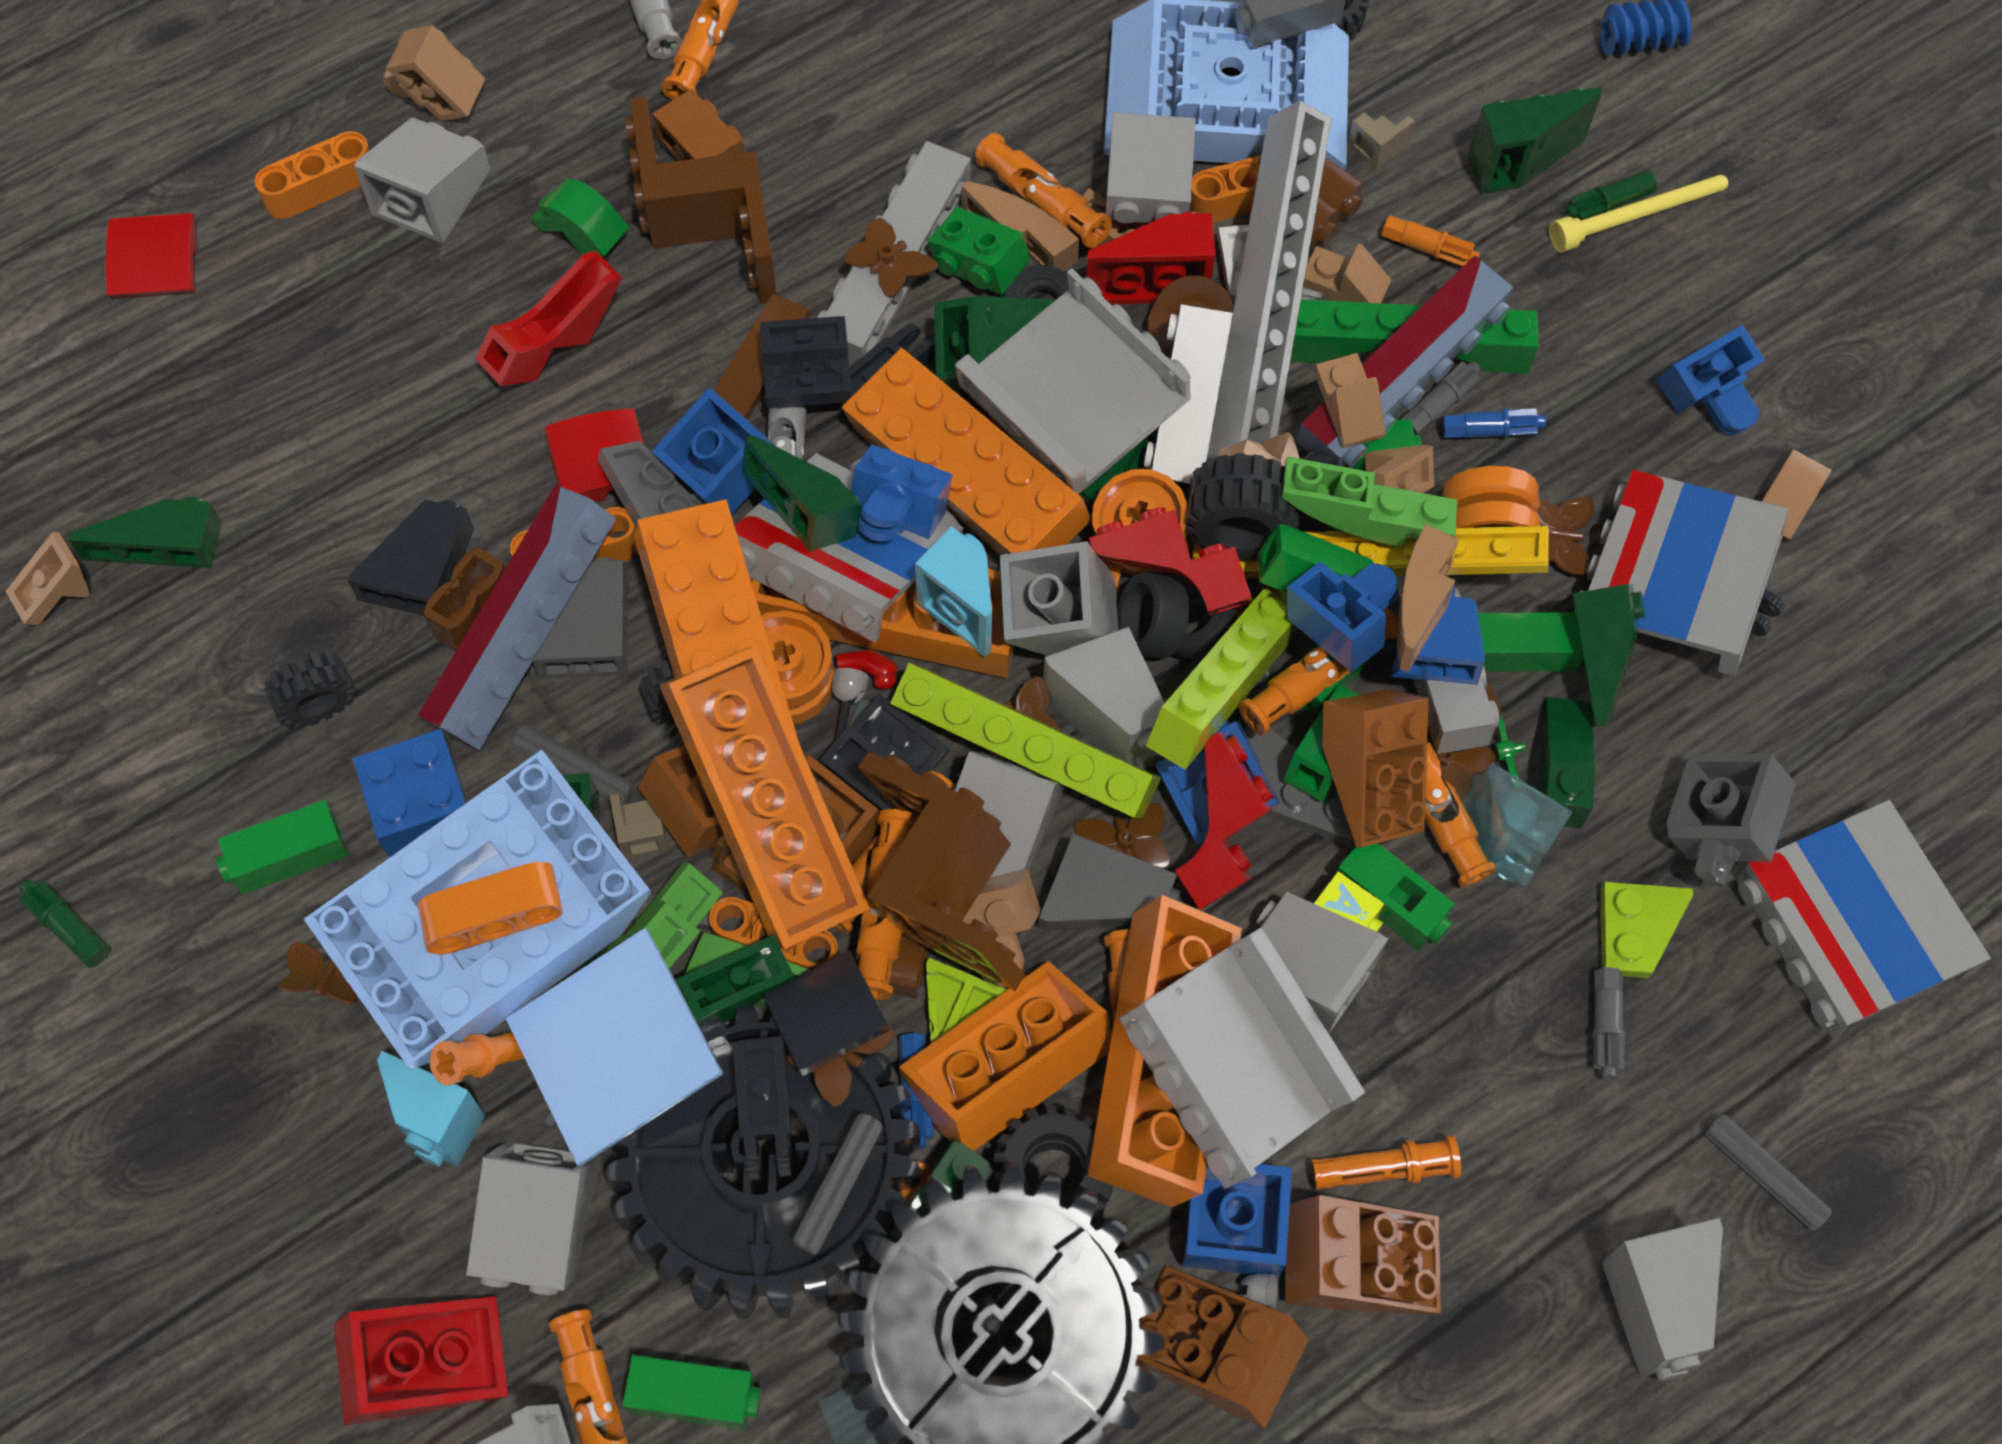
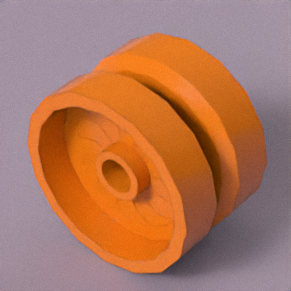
M1507 466L1471 468L1455 474L1443 486L1442 497L1457 500L1456 528L1541 526V521L1537 514L1540 507L1539 486L1536 479L1526 471Z
M1132 469L1114 476L1101 488L1093 505L1092 524L1096 535H1098L1097 528L1103 525L1122 521L1123 526L1141 521L1139 515L1145 511L1165 507L1166 512L1175 509L1188 551L1193 542L1190 538L1191 534L1187 533L1186 528L1188 516L1187 502L1182 489L1169 476L1152 469ZM1111 562L1114 565L1123 567L1122 572L1131 576H1135L1140 572L1158 575L1167 573Z
M787 610L765 613L761 617L793 724L803 723L819 714L830 701L832 695L834 671L830 640L820 624L805 614Z

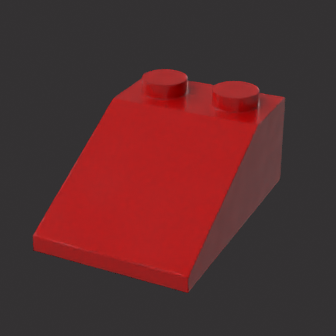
M1188 211L1181 214H1169L1088 251L1086 277H1089L1097 284L1102 292V297L1111 305L1155 304L1162 290L1179 278L1203 276L1212 279L1215 261L1212 213Z
M496 1296L354 1311L347 1313L334 1324L343 1425L396 1419L501 1399L508 1396Z

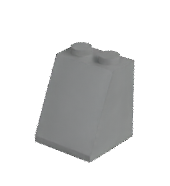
M1113 112L1105 214L1111 217V220H1117L1121 223H1151L1169 214H1181L1190 211L1196 118Z
M413 117L359 158L354 165L373 216L441 243L445 242L491 170L484 145L470 136L462 137L446 131L437 123H426Z
M1087 541L1000 555L1004 640L1007 643L1050 656L1118 631L1115 576Z
M1129 627L1045 657L1043 680L1049 691V706L1099 749L1143 769L1152 767L1162 760L1163 756L1146 747V743L1161 707L1165 703Z
M969 752L955 791L958 792L963 787L981 797L985 802L982 808L1002 823L999 829L1011 843L991 877L1028 868V872H1030L1065 785L1033 770L985 752Z
M1289 892L1285 893L1278 904L1271 900L1256 921V924L1261 926L1326 1031L1330 1034L1375 969L1388 938Z
M507 1140L484 1156L466 1275L480 1277L482 1284L491 1287H508L512 1282L529 1285V1291L536 1294L555 1295L559 1293V1290L564 1291L576 1276L601 1155L598 1154L585 1164L578 1166L570 1150Z
M1720 1218L1625 1241L1602 1261L1640 1378L1656 1374L1659 1382L1684 1376L1688 1374L1687 1370L1701 1366L1699 1358L1714 1349L1723 1233Z

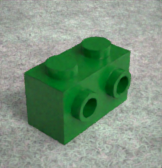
M957 206L928 239L934 260L938 263L937 268L942 273L948 276L955 275L971 282L979 289H989L1003 295L1030 262L1022 232Z

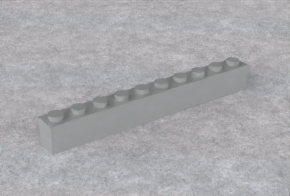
M1298 101L1268 117L1207 460H1216L1220 449L1247 439L1262 445L1265 440L1278 434L1332 121L1331 117L1302 101Z

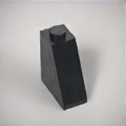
M424 500L350 574L348 582L357 600L424 616L426 604L432 594L439 587L451 581L456 565L465 556L474 532L467 509L449 500H443L440 503Z

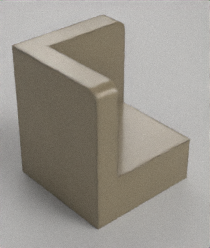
M1364 112L1353 120L1348 146L1376 170L1410 144L1415 121L1408 116L1395 126L1384 116H1380L1374 121Z
M619 793L610 794L617 841L620 851L626 859L669 851L664 824L647 800L623 805Z

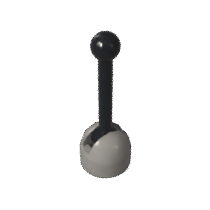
M837 668L834 670L832 691L842 702L835 741L847 727L850 705L860 701L867 691L869 676L860 670L852 668ZM826 765V768L830 772H832L835 776L838 775L836 772H834L831 768H829Z

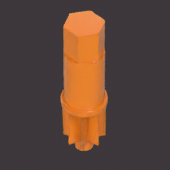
M1393 215L1388 216L1381 235L1400 242L1402 245L1433 255L1437 260L1440 258L1462 267L1474 255L1478 258L1480 257V252L1473 250L1475 247L1474 243L1449 235L1447 231L1443 233Z

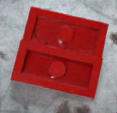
M193 213L109 218L106 239L107 296L113 299L196 293L193 256H197L195 215Z
M634 409L610 410L576 416L547 425L544 430L558 486L588 497L593 501H604L608 491H615L598 462L600 449L636 441L643 443Z

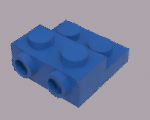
M1226 720L1216 733L1224 732L1228 739L1234 735L1238 738L1249 756V759L1244 761L1247 769L1253 778L1260 774L1271 789L1274 798L1268 801L1273 807L1280 802L1259 764L1260 760L1240 722H1234L1229 725ZM1205 747L1186 770L1166 758L1155 764L1197 845L1205 842L1209 830Z

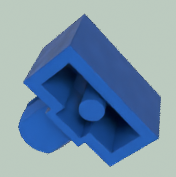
M1741 325L1674 364L1660 375L1656 381L1678 415L1702 401L1720 431L1724 435L1735 436L1750 428L1760 415L1758 407L1742 382L1748 379L1746 375L1763 363L1765 359L1745 327Z
M871 444L854 469L851 492L858 497L861 503L859 530L864 536L876 541H891L898 532L902 534L904 530L930 539L945 516L953 474L940 470L931 464L921 463L897 454L890 449Z
M1320 561L1287 586L1288 620L1350 672H1353L1384 647L1386 614L1383 611L1396 601V575L1385 565L1371 563L1352 578L1346 573L1340 577Z

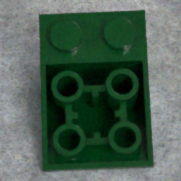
M1577 88L1564 93L1552 95L1539 94L1526 99L1507 102L1496 101L1488 105H1482L1468 152V158L1480 194L1521 188L1585 142L1603 92L1602 88Z
M972 296L934 303L936 376L963 399L970 398L971 396L959 385L955 364L967 354L980 364L1056 300Z

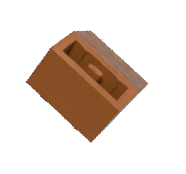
M1385 689L1323 702V750L1357 847L1362 848L1424 832L1427 697Z
M1322 1195L1290 1204L1285 1266L1286 1304L1325 1310L1441 1314L1439 1216Z
M1166 1266L1154 1288L1162 1296L1163 1303L1161 1307L1152 1314L1139 1318V1323L1148 1325L1163 1335L1165 1346L1162 1350L1153 1354L1137 1355V1362L1214 1406L1265 1429L1309 1339L1291 1316Z

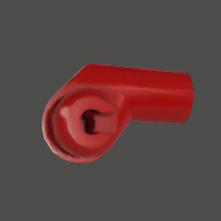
M874 650L836 654L838 668H852L872 674L874 685L878 689L892 688L897 684L895 672L898 671L896 663Z

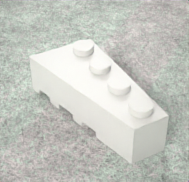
M1181 304L1180 314H1171L1167 340L1175 342L1172 358H1167L1170 361L1178 360L1189 372L1191 377V400L1159 426L1157 443L1148 442L1144 467L1165 474L1174 482L1190 485V478H1192L1195 469L1202 467V463L1207 460L1233 313Z

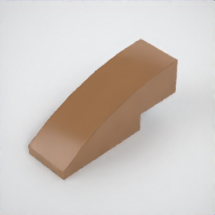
M967 181L962 185V209L1022 232L1029 257L1038 266H1053L1066 271L1078 263L1079 238L1058 220L1027 201L996 188Z
M1428 524L1425 525L1414 546L1405 574L1397 615L1399 667L1406 672H1409L1449 606L1455 580L1447 577L1446 574L1453 565L1459 539Z

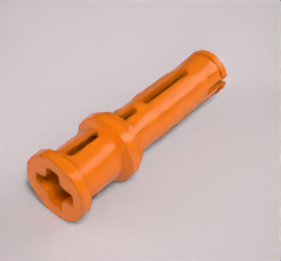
M512 1032L494 1037L476 1033L467 1036L463 1042L459 1043L454 1041L439 1042L433 1047L429 1060L431 1071L437 1081L443 1085H454L462 1081L465 1076L485 1077L492 1073L496 1066L525 1059Z
M1448 1135L1445 1136L1444 1141L1415 1144L1413 1140L1405 1141L1404 1144H1400V1149L1311 1159V1173L1315 1190L1405 1178L1406 1182L1416 1184L1420 1183L1421 1178L1449 1174L1452 1179L1461 1178V1158L1455 1136Z

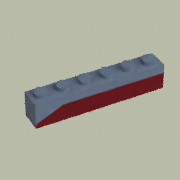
M1474 255L1362 364L1367 379L1376 377L1378 381L1385 434L1392 428L1396 422L1394 416L1403 407L1409 411L1418 403L1425 393V390L1422 388L1431 379L1436 383L1439 382L1452 368L1454 362L1451 360L1460 351L1465 355L1469 353L1481 339L1482 334L1480 331L1487 324L1493 327L1496 326L1510 310L1511 307L1507 302L1513 287L1477 256ZM1325 401L1301 423L1296 440L1309 453L1312 451H1322L1325 457L1330 455L1334 458V465L1340 464L1343 467L1346 464L1349 468L1355 465L1367 450L1365 446L1367 442L1342 449Z
M555 484L418 714L419 717L478 750L481 749L614 524L615 517L590 498Z

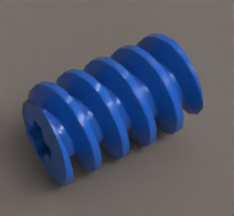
M1643 0L1639 1L1638 4L1627 2L1622 6L1618 3L1611 4L1605 9L1601 22L1600 38L1603 53L1607 56L1613 55L1615 43L1621 54L1628 53L1630 43H1632L1636 53L1642 52L1646 41L1649 49L1654 51L1658 50L1661 39L1664 47L1671 49L1675 45L1676 37L1678 44L1681 47H1685L1689 43L1692 34L1690 13L1684 0H1654L1653 2Z

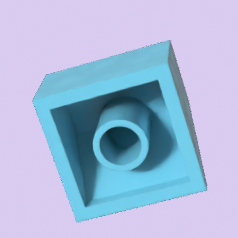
M951 526L915 563L917 605L986 657L991 652L992 630L987 553L983 545L970 534L963 535Z
M381 1051L377 1058L395 1123L406 1136L404 1142L415 1149V1156L429 1164L440 1167L442 1162L445 1161L458 1167L485 1117L484 1113L468 1090L455 1084L443 1085L437 1081L433 1074L418 1067L410 1069L403 1060Z

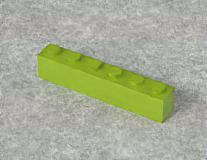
M1268 585L1262 590L1161 707L1146 747L1181 768L1187 769L1205 747L1207 740L1215 735L1240 702L1243 701L1299 633L1300 629L1288 620L1286 592Z
M908 663L890 703L1133 818H1143L1161 779L1156 774L913 663Z

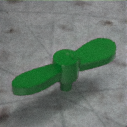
M1501 714L1499 726L1494 733L1498 742L1495 743V752L1498 761L1505 760L1514 790L1521 789V782L1514 758L1517 752L1526 751L1525 743L1514 744L1512 740H1508Z

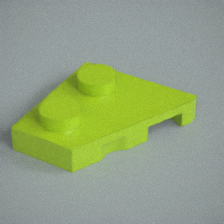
M1604 882L1601 887L1602 968H1619L1623 977L1649 978L1654 972L1693 897V889Z
M928 958L926 974L931 1044L1007 991V989Z

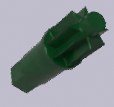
M1644 170L1603 187L1597 186L1590 191L1572 197V201L1568 202L1570 206L1565 208V215L1573 219L1584 220L1608 212L1613 208L1656 192L1658 182L1652 171Z
M31 880L21 884L19 888L23 893L19 897L22 901L21 903L39 920L43 927H48L88 968L98 966L108 957L110 948L69 908V904L62 900L42 880L37 884Z

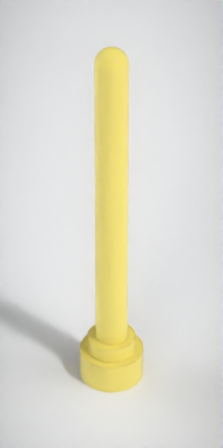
M1717 175L1584 220L1573 219L1567 216L1552 221L1549 225L1551 243L1559 253L1575 249L1580 245V242L1585 240V236L1723 191L1728 186V179L1724 175Z

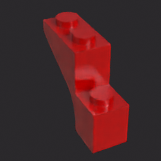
M597 251L585 253L531 310L513 321L491 325L475 359L500 386L537 381L553 348L589 344L622 277Z
M1158 507L1145 511L1139 515L1141 521L1123 526L1122 521L1103 525L1097 528L1098 535L1089 538L1093 550L1103 561L1173 573L1187 579L1201 594L1210 617L1252 603V597L1235 546L1226 549L1224 543L1212 545L1198 552L1200 558L1191 560L1175 509L1166 512L1165 507Z
M1218 732L1211 736L1205 744L1209 830L1206 840L1191 860L1175 870L1199 910L1208 907L1252 879L1247 871L1253 867L1250 859L1238 843L1231 846L1228 839L1274 810L1268 802L1274 798L1271 789L1260 774L1253 778L1244 764V761L1249 759L1245 748L1235 735L1228 739L1224 732Z

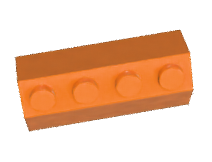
M1048 961L1026 976L1016 991L1009 988L900 1065L899 1069L937 1129L951 1143L957 1139L972 1151H975L1007 1128L1016 1118H1021L1026 1112L1036 1107L1109 1053L1112 1031L1108 1013Z

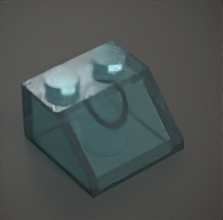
M1493 763L1488 767L1470 803L1483 853L1488 862L1495 863L1497 867L1495 872L1501 878L1511 883L1518 882L1525 887L1534 876L1572 814L1571 810Z

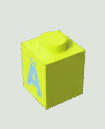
M1340 872L1334 876L1314 903L1376 932H1379L1384 924L1378 919L1384 903Z

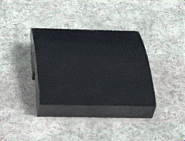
M845 316L760 322L767 408L847 402L852 397Z
M879 693L852 727L848 725L820 760L878 807L886 810L894 808L859 768L868 752L884 759L888 755H893L907 763L913 772L922 775L924 771H934L949 753L950 749L902 710L890 704L891 702Z
M850 950L763 994L802 1075L890 1031Z

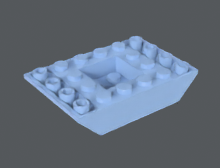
M1148 0L1113 20L1104 155H1110L1113 112L1196 118L1193 161L1232 163L1262 155L1268 117L1298 101H1302L1332 118L1325 157L1345 170L1347 158L1349 36L1338 26L1331 24L1252 48L1246 34L1240 33L1236 25L1235 10L1239 8V2ZM1233 67L1238 69L1241 74L1231 77L1223 74L1221 70Z
M540 750L304 918V921L405 1064L412 1069L430 1063L431 1051L439 1042L454 1041L459 1043L463 1042L464 1038L471 1034H488L503 1023L507 1017L530 1003L620 937L651 894V891L543 750ZM547 862L553 865L563 913L558 919L454 953L436 955L426 952L417 903L424 896L527 863Z

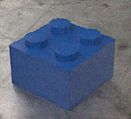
M709 387L652 452L706 502L712 503L727 499L732 515L755 489L742 473L746 437L754 435L772 445L774 444Z
M442 729L353 758L377 839L388 858L468 802L452 750Z
M1207 1164L1203 1194L1187 1200L1182 1267L1244 1274L1268 1273L1279 1277L1286 1266L1292 1167L1259 1164L1254 1168L1256 1171L1254 1176L1224 1188Z

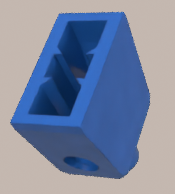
M1454 584L1449 606L1409 672L1400 669L1398 652L1396 650L1391 677L1478 685L1485 663V654L1476 602L1471 598L1455 597Z

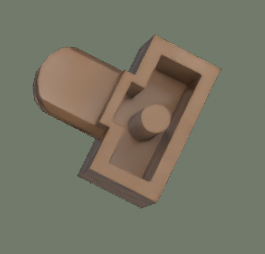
M432 24L403 32L383 77L385 86L392 93L401 98L411 97L419 106H425L440 122L467 117L485 81V78L474 68L472 62L463 56L446 39L445 35Z
M1028 868L990 877L963 919V922L968 924L973 919L979 920L995 930L998 934L996 941L1015 953L1016 956L1013 961L1021 970L1024 968L1025 959L1016 933L1031 929L1041 913ZM981 974L983 980L1000 987H1005L1004 985Z

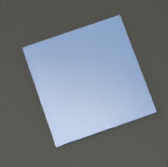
M647 928L642 929L506 1018L578 1166L585 1164L723 1075L714 1054Z

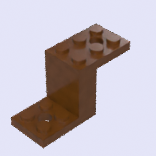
M647 97L631 98L632 116H625L628 141L630 142L631 150H629L632 173L635 179L634 192L637 209H639L642 234H651L653 249L743 237L750 288H759L761 304H767L772 294L777 295L756 151L658 164Z
M868 752L859 765L860 770L894 809L911 812L918 817L868 894V897L906 937L1016 991L1025 974L1013 961L1016 956L1015 953L996 941L997 932L985 923L973 919L970 924L963 922L964 917L1011 845L1010 841L999 829L1002 823L982 808L985 803L984 800L969 789L961 787L958 792L948 788L945 781L931 772L924 771L922 775L913 772L907 763L893 755H888L884 759Z

